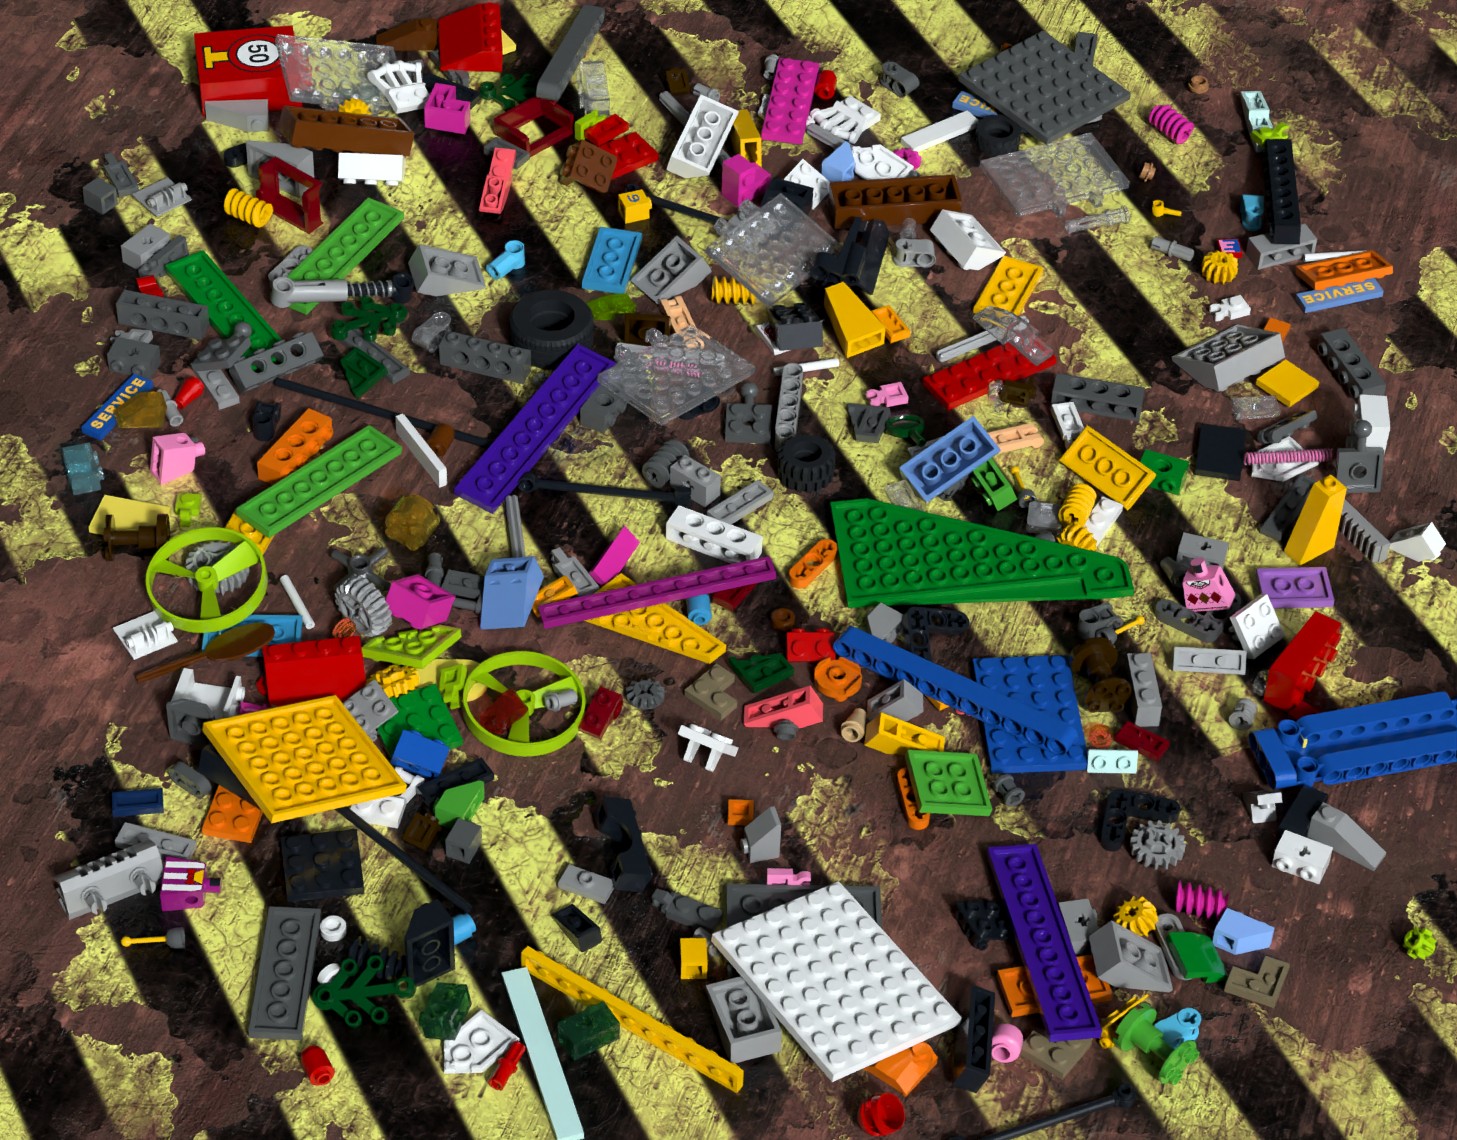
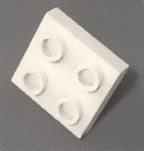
M1267 594L1259 595L1230 617L1233 626L1229 628V631L1235 633L1232 638L1233 640L1240 641L1244 651H1247L1246 656L1248 659H1255L1285 636Z
M692 723L689 727L681 725L678 735L690 739L684 761L690 763L693 761L700 744L712 748L705 767L708 771H714L722 753L736 756L739 747L732 745V739L716 733H712L710 736V730Z

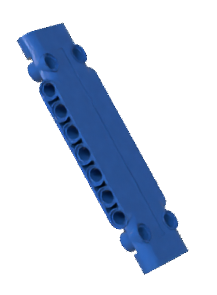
M1437 692L1301 717L1296 722L1289 719L1282 720L1278 725V729L1271 727L1250 731L1248 736L1249 745L1269 786L1273 790L1291 786L1303 788L1305 784L1312 787L1314 782L1323 781L1326 785H1333L1457 762V695L1450 698L1446 692ZM1302 737L1307 739V744L1304 748H1302Z

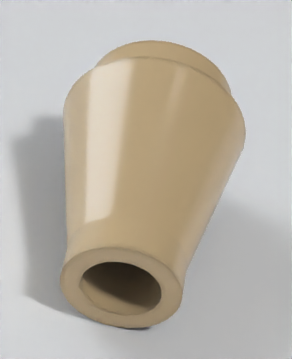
M855 709L841 725V733L845 740L857 742L863 738L867 713L863 709Z

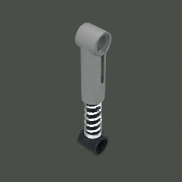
M398 273L394 275L393 279L386 280L385 283L379 280L377 283L363 281L362 284H359L356 281L352 284L350 281L347 283L346 279L292 281L287 277H278L273 281L271 302L279 308H285L292 303L347 301L348 296H352L354 299L355 296L362 298V296L366 295L369 297L370 295H375L377 298V295H383V297L390 296L394 302L404 304L412 298L414 279L407 273Z

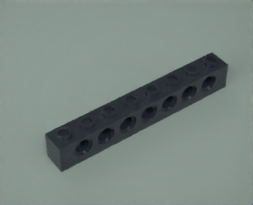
M1266 139V147H1262L1269 236H1273L1274 244L1300 245L1301 221L1292 140Z

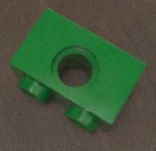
M1146 449L1140 463L1157 475L1148 487L1179 495L1187 478L1189 461Z

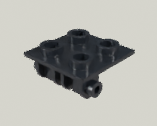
M995 901L955 902L958 907L956 919L962 925L966 935L971 938L970 940L976 949L980 951L987 949L989 940H1015L1010 923Z

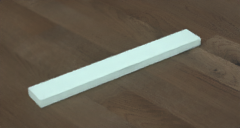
M524 967L502 972V980L556 1140L584 1139V1131L528 968Z

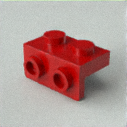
M792 629L791 632H787V661L789 663H819L830 657L831 660H835V650L833 649L835 632H829L828 629H816L815 632H805L804 629Z

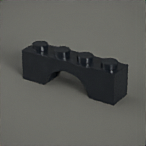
M603 796L594 812L598 830L615 840L623 852L618 854L609 870L614 890L643 892L647 883L652 879V869L648 864L647 850L642 842V832L637 824L636 811L633 809L631 799Z

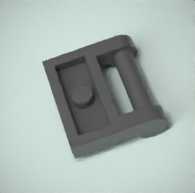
M449 569L441 588L453 595L478 599L476 602L455 597L452 607L472 610L476 614L481 615L485 576Z

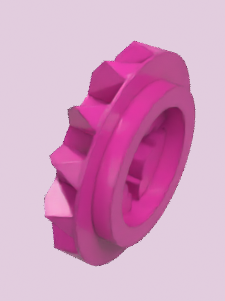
M903 147L901 150L894 149L893 153L902 159L906 158L907 162L914 166L913 170L920 167L921 156L918 155V151H912L911 148L907 150Z

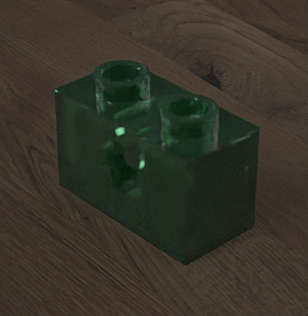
M604 1001L596 1005H590L585 1010L575 1015L567 1016L558 1022V1040L574 1061L620 1039V1022Z

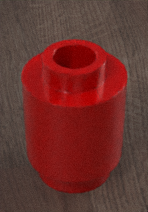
M823 70L817 76L814 89L817 97L830 99L834 96L837 77L833 71Z
M310 1046L301 1053V1065L310 1083L316 1086L329 1083L334 1077L335 1070L326 1052L319 1046Z

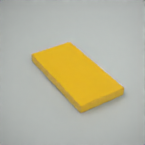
M1003 256L977 300L973 313L1002 322H1008L1019 317L1042 276L1044 267Z
M1088 425L1059 459L1063 465L1110 499L1123 504V508L1127 511L1157 476L1152 470Z

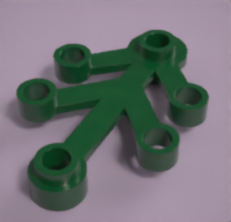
M505 74L495 83L490 81L481 83L478 91L481 92V98L495 100L503 105V110L506 112L515 107L514 100L523 103L529 100L523 95H536L537 87H531L535 84V76L533 74H525L523 78L515 83L512 74ZM502 95H507L514 100L506 99Z
M364 296L360 299V308L363 310L356 309L355 305L351 302H344L341 305V313L345 316H355L360 319L347 323L342 320L335 321L331 325L330 335L333 339L344 340L348 337V331L370 325L364 329L363 338L366 341L372 342L377 339V331L381 321L388 319L389 321L383 324L382 332L387 336H393L396 333L397 323L405 320L408 310L399 303L389 306L373 303V298L369 296ZM365 310H374L380 313H373Z
M374 955L368 959L367 968L348 989L339 990L349 976H353L358 972L357 963L353 959H346L341 964L342 970L330 984H321L314 990L313 1002L321 1010L333 1009L345 1019L350 1027L356 1028L361 1025L362 1016L355 1010L350 1011L340 1002L352 1000L371 1015L372 1020L376 1024L381 1025L387 1022L388 1013L384 1008L375 1006L367 997L397 994L401 999H410L416 992V985L411 978L403 976L398 978L395 983L366 986L374 975L381 972L384 968L382 958ZM373 961H380L378 968L371 967ZM347 964H354L352 971L348 972L345 970ZM402 983H408V988L405 991L399 989ZM323 993H330L328 1000H321ZM384 1012L383 1019L376 1020V1014ZM352 1015L358 1016V1020L355 1023H350L349 1018Z

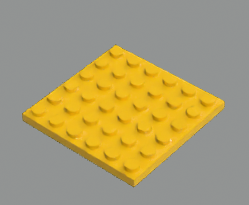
M336 695L203 723L202 731L271 823L406 792L407 784Z

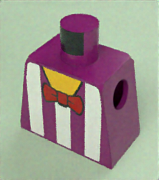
M166 857L160 892L162 911L201 908L205 905L206 893H221L222 878L208 877L207 864L204 862Z

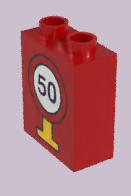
M293 25L194 33L203 117H206L205 101L268 99L269 111L282 110L283 106L302 107L301 92L312 91L310 66H308L306 41L295 42Z

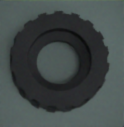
M999 114L986 116L980 119L976 125L975 144L986 154L994 156L1010 155V153H1014L1019 148L1022 128L1007 116ZM1003 133L1008 137L997 138L990 136L989 134Z

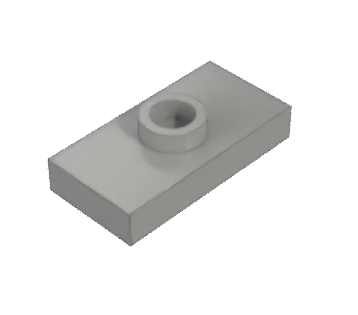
M570 864L558 882V888L602 904L607 902L614 890L612 879Z

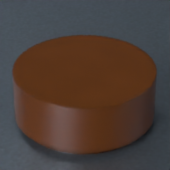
M780 608L772 613L771 625L774 629L788 631L794 627L795 615L791 610Z

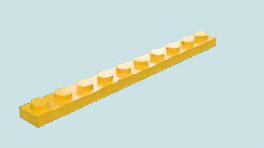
M527 946L521 952V968L527 967L529 973L733 1092L738 1093L743 1087L744 1070L737 1064L728 1062L718 1056L713 1050L702 1047L692 1038L681 1035L671 1026L664 1025L655 1020L650 1014L631 1006L626 1000H621L610 994L605 988L596 986L584 976L577 975L567 969L562 963H557L546 957L541 951H536Z

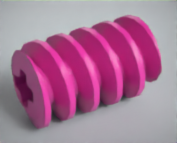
M1158 105L1154 107L1149 115V123L1177 144H1183L1193 132L1194 124L1188 122L1187 118L1177 113L1169 105Z
M1179 880L1174 903L1176 912L1180 913L1182 908L1185 907L1186 914L1190 915L1193 909H1196V915L1200 917L1203 911H1206L1207 919H1211L1212 915L1216 913L1217 921H1220L1227 908L1230 891L1223 897L1222 889L1218 888L1213 895L1212 888L1208 886L1203 893L1201 884H1198L1195 890H1192L1191 882H1188L1182 888L1181 880Z

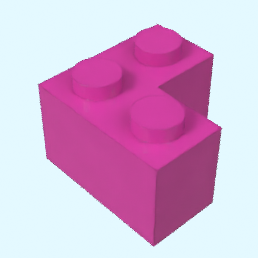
M435 83L424 107L425 128L465 134L471 122L470 102L456 100V86Z
M740 154L723 162L722 195L731 203L740 207L765 194L770 184L771 174L757 163L749 162Z

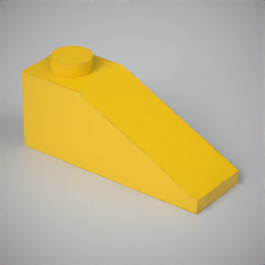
M881 712L867 724L864 745L885 754L905 756L907 750L944 752L945 737Z

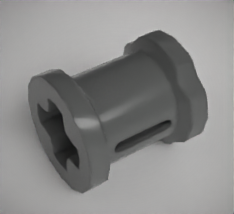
M1005 774L996 779L993 788L996 792L1001 793L1004 797V803L1008 807H1013L1024 799L1025 792L1013 782L1014 778L1010 774Z

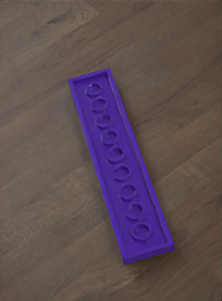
M577 344L454 488V494L494 514L504 502L506 496L519 484L518 481L523 473L530 471L578 414L580 408L590 395L615 369L616 362Z
M1037 844L988 847L986 855L1049 1042L1101 1038L1102 1029Z

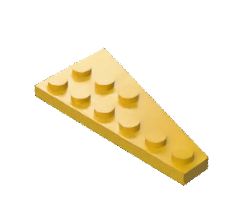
M620 573L595 593L637 584ZM666 603L584 620L711 664L726 652V644Z

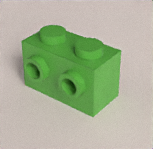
M992 458L972 471L974 477L971 480L977 490L982 488L984 491L982 496L989 506L993 504L996 510L1000 511L1017 500L1010 483Z

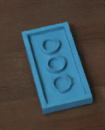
M600 227L582 280V288L625 295L642 241V233Z
M249 615L246 619L232 627L216 632L204 633L202 651H205L207 645L222 633L251 623H268L274 627L275 635L267 645L301 642L303 616ZM263 648L244 657H263Z

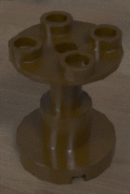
M158 514L156 526H139V530L116 531L114 515H106V528H104L103 537L108 547L105 549L106 561L115 560L116 545L139 544V549H157L158 551L170 538L169 515Z
M1103 637L1084 640L1085 645L1080 647L1078 644L1073 648L1069 661L1074 673L1079 676L1088 677L1091 682L1095 683L1085 694L1084 701L1088 711L1091 713L1120 712L1124 709V704L1130 698L1132 689L1129 682L1122 678H1109L1112 674L1111 668L1115 665L1118 658L1115 645L1112 644L1111 640Z

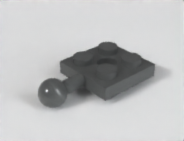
M239 322L235 325L234 334L229 339L215 338L211 340L208 346L192 362L191 366L194 372L231 368L252 344L249 339L252 333L250 324Z
M746 382L741 387V394L745 398V404L727 403L725 442L770 444L772 405L754 404V398L757 397L759 389L753 382ZM752 422L753 425H745L743 423Z
M1360 420L1354 425V433L1358 436L1357 447L1337 448L1335 478L1347 488L1346 493L1380 492L1384 449L1383 447L1366 448V440L1372 433V425L1367 420ZM1356 467H1364V471L1361 474H1353Z

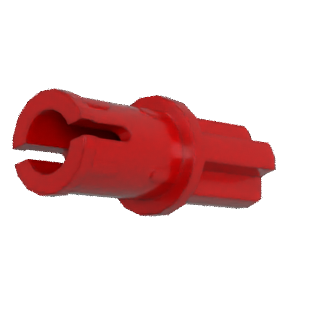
M514 1041L504 1058H499L498 1066L488 1080L489 1085L493 1089L502 1091L510 1076L516 1073L518 1069L516 1065L526 1050L524 1044Z

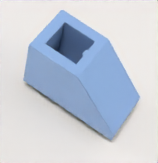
M845 141L829 157L824 158L822 161L821 175L829 182L851 181L854 178L855 160L849 142Z
M1227 908L1215 928L1212 942L1214 946L1234 955L1269 948L1275 928Z

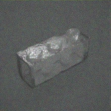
M604 61L579 62V70H576L578 95H581L579 96L580 108H584L585 115L596 109L598 110V115H609L610 98Z

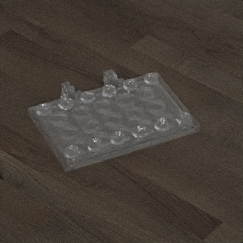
M277 34L275 43L290 101L321 104V108H325V110L338 111L339 105L344 106L346 99L350 101L351 98H358L369 106L368 111L371 112V115L378 116L379 110L394 111L385 94L371 83L367 77L369 71L378 69L383 63L393 64L397 61L392 46ZM396 71L393 72L400 86L403 85ZM382 75L380 78L389 85L385 76Z
M1092 133L980 161V169L1016 217L1051 209L1057 218L1064 217L1066 215V204L1089 199L1095 208L1102 207L1104 194L1127 189L1130 183Z
M780 193L761 208L753 204L748 198L744 200L738 211H741L746 219L737 225L727 222L723 216L719 218L713 228L721 237L708 245L704 252L770 308L811 277L810 269L815 254L826 252L837 257L843 246Z
M691 324L669 337L665 334L662 335L655 328L647 330L645 342H650L651 346L639 353H631L630 349L623 347L622 344L615 347L614 359L619 364L598 374L597 382L662 426L755 374L756 367Z

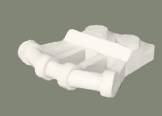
M402 60L395 61L393 64L387 62L383 63L378 69L367 73L369 81L385 94L396 114L424 109L430 96L425 87L426 83L422 82L421 62H415L414 64L405 63ZM395 71L403 83L401 86L393 74ZM406 71L413 72L414 83H412ZM382 75L385 76L389 85L380 78Z
M848 96L841 102L836 101L833 107L823 110L815 108L810 112V117L820 127L839 138L849 140V143L852 144L857 142L863 131L880 121L881 116L879 112L852 96ZM842 121H845V123H843L842 125L838 126L839 123H841ZM855 127L854 131L848 132L849 130Z
M396 766V772L405 783L410 785L405 793H402L400 796L393 795L354 804L350 809L367 823L398 828L406 804L416 795V787L424 783V778L419 775L413 776L404 771L403 767Z

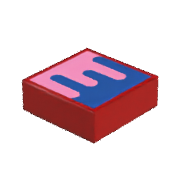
M1217 239V249L1219 252L1225 250L1227 254L1232 253L1234 258H1242L1243 252L1239 239Z

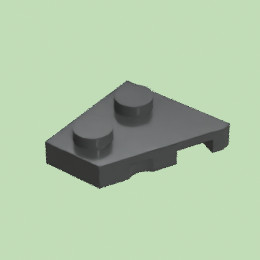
M848 403V412L856 441L879 443L886 426V420L891 415L890 407Z

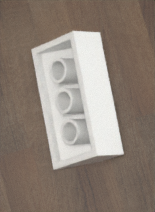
M700 95L671 155L666 170L683 178L708 176L739 111Z

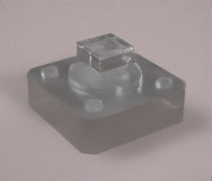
M1036 501L1030 502L1026 531L1037 534L1042 531L1045 533L1050 531L1053 536H1058L1062 526L1058 514L1062 505Z

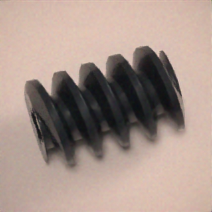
M361 936L355 939L349 950L348 959H353L357 963L359 972L362 973L367 968V961L371 956L377 955L384 961V968L374 976L379 980L385 979L387 983H395L401 977L406 967L405 954L398 959L399 952L397 950H394L389 956V947L386 946L379 952V943H375L371 949V941L369 939L365 940L363 945H361ZM373 961L371 967L378 968L380 961ZM349 963L348 966L354 969V964Z

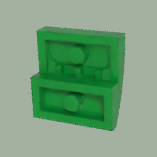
M1193 932L1168 933L1166 941L1184 979L1202 977L1205 983L1228 980L1229 975L1210 937Z

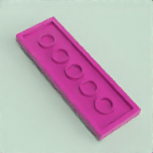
M779 58L762 129V140L803 144L820 63Z

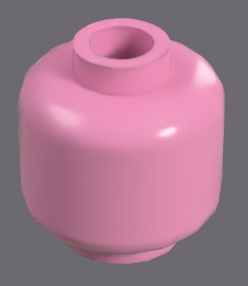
M1007 1023L998 1024L993 1028L991 1057L1001 1063L1013 1062L1019 1057L1021 1052L1023 1035L1014 1025Z

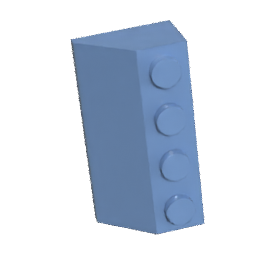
M972 416L900 466V476L913 494L927 503L1001 452V449L977 419Z

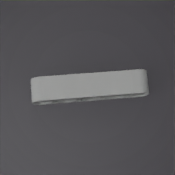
M797 363L786 364L783 368L775 428L774 448L777 452L784 440H787L790 436L795 437L797 433L803 383V367Z

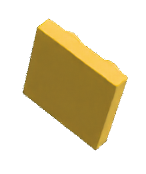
M1285 359L1257 378L1256 385L1281 401L1284 405L1291 407L1317 389L1319 381Z

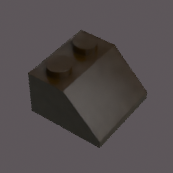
M625 313V343L669 349L671 337L670 316Z

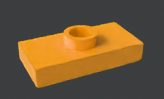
M890 305L871 311L886 327L885 336L890 343L910 337L911 331Z

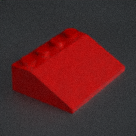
M479 3L438 19L440 71L502 72L503 47L500 4Z
M360 636L266 645L263 647L264 671L270 709L272 704L281 707L336 695L343 703L366 686Z

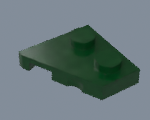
M355 347L340 360L357 400L388 373L386 366L358 347Z
M769 654L768 656L751 655L750 660H736V656L728 658V665L753 694L794 676V668L782 654Z

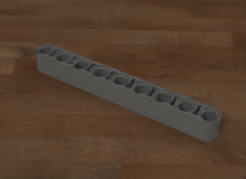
M583 5L538 82L537 98L553 101L560 99L603 23L604 7Z

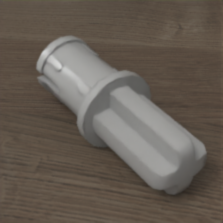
M1155 236L1152 241L1151 249L1164 252L1169 257L1173 255L1191 261L1194 256L1193 249L1179 245L1175 240L1171 242Z
M158 389L154 397L160 406V412L167 417L171 426H179L183 422V417L177 409V403L170 398L166 390Z

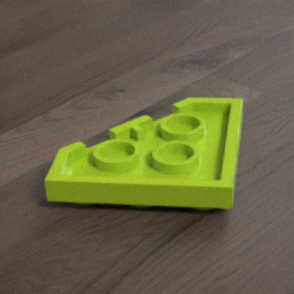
M436 625L431 626V631L418 633L416 629L400 632L398 637H392L385 640L384 636L375 637L362 647L363 657L371 658L374 661H386L394 665H406L414 667V669H423L461 638V629Z

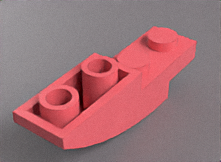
M495 147L479 211L501 214L513 178L512 171L516 150Z

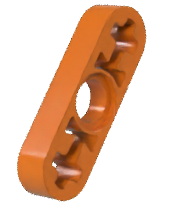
M830 539L820 540L790 569V585L798 589L805 588L821 574L837 557L838 546L836 542ZM810 561L818 562L819 565L810 566L807 563Z
M907 767L902 768L897 775V787L907 824L915 830L925 829L929 825L930 813L918 811L920 819L915 816V811L918 810L917 803L907 799L908 796L914 795L912 784L908 787L906 779L909 778L911 781Z

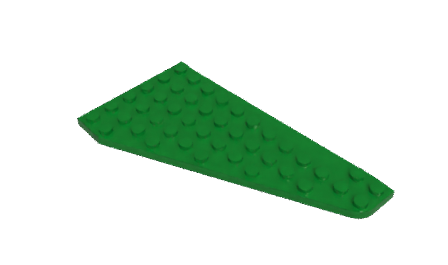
M868 498L830 502L848 608L878 606L880 603L889 606L1076 599L1097 600L1134 596V587L1129 567L1125 561L1116 556Z

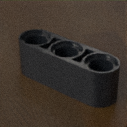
M1305 784L1283 818L1276 837L1281 839L1284 831L1287 830L1307 838L1312 816L1323 802L1327 803L1329 795Z

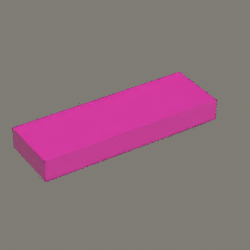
M625 526L621 527L589 574L601 587L605 586L619 574L640 541Z

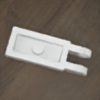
M1074 402L1051 404L1052 415L1062 440L1065 441L1067 450L1073 443V439H1076L1083 431V424Z

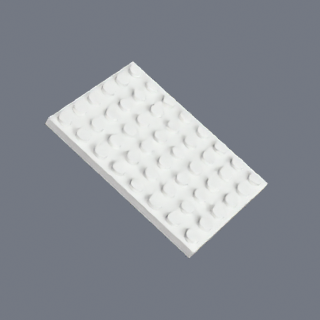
M839 881L712 934V943L831 1082L943 1033L961 1023L962 1017Z

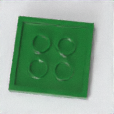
M436 683L407 692V694H401L398 697L389 698L399 712L375 729L390 762L403 729L417 731L424 738L430 740H440L450 749L463 745L460 732L444 703Z

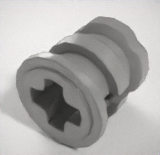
M1248 698L1238 700L1233 712L1229 716L1231 726L1240 731L1249 730L1253 725V719L1257 711L1256 703Z

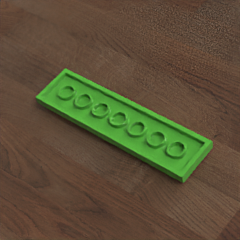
M367 198L287 278H290L292 281L344 279L404 219V212ZM319 302L292 303L288 307L307 315Z
M368 425L236 508V516L270 538L402 454V446Z

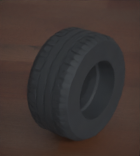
M561 290L537 291L522 298L512 308L509 317L510 345L531 350V365L534 367L557 369L577 344L591 350L593 345L594 325L592 311L582 299L574 294ZM545 328H558V329H561V330L546 331V330H542V329H545Z

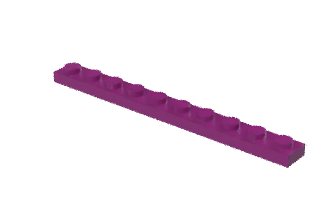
M770 556L544 604L538 606L543 627L547 629L776 579V571Z

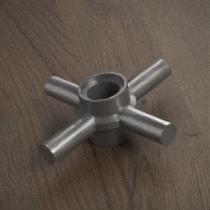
M381 547L370 557L358 554L352 558L338 550H334L331 557L348 568V575L333 586V590L337 592L336 589L339 585L353 576L366 578L369 583H374L384 591L388 590L390 583L373 573V566L388 555L387 549Z

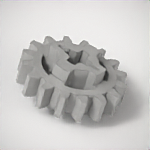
M1158 820L1157 825H1153L1151 821H1148L1147 827L1140 824L1138 830L1134 829L1130 841V847H1132L1131 854L1137 855V862L1144 860L1145 867L1152 864L1154 865V870H1157L1158 866L1162 865L1166 870L1169 863L1176 866L1177 860H1182L1186 847L1184 835H1179L1178 828L1170 829V823L1163 826L1160 820Z

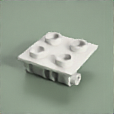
M804 159L784 178V180L814 188L813 210L829 193L830 182Z
M155 611L113 627L114 632L134 660L178 642L171 632L174 630L172 623L163 621Z

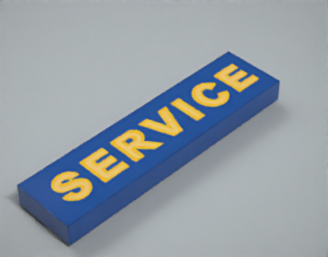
M133 374L81 427L82 433L101 441L153 388V381Z

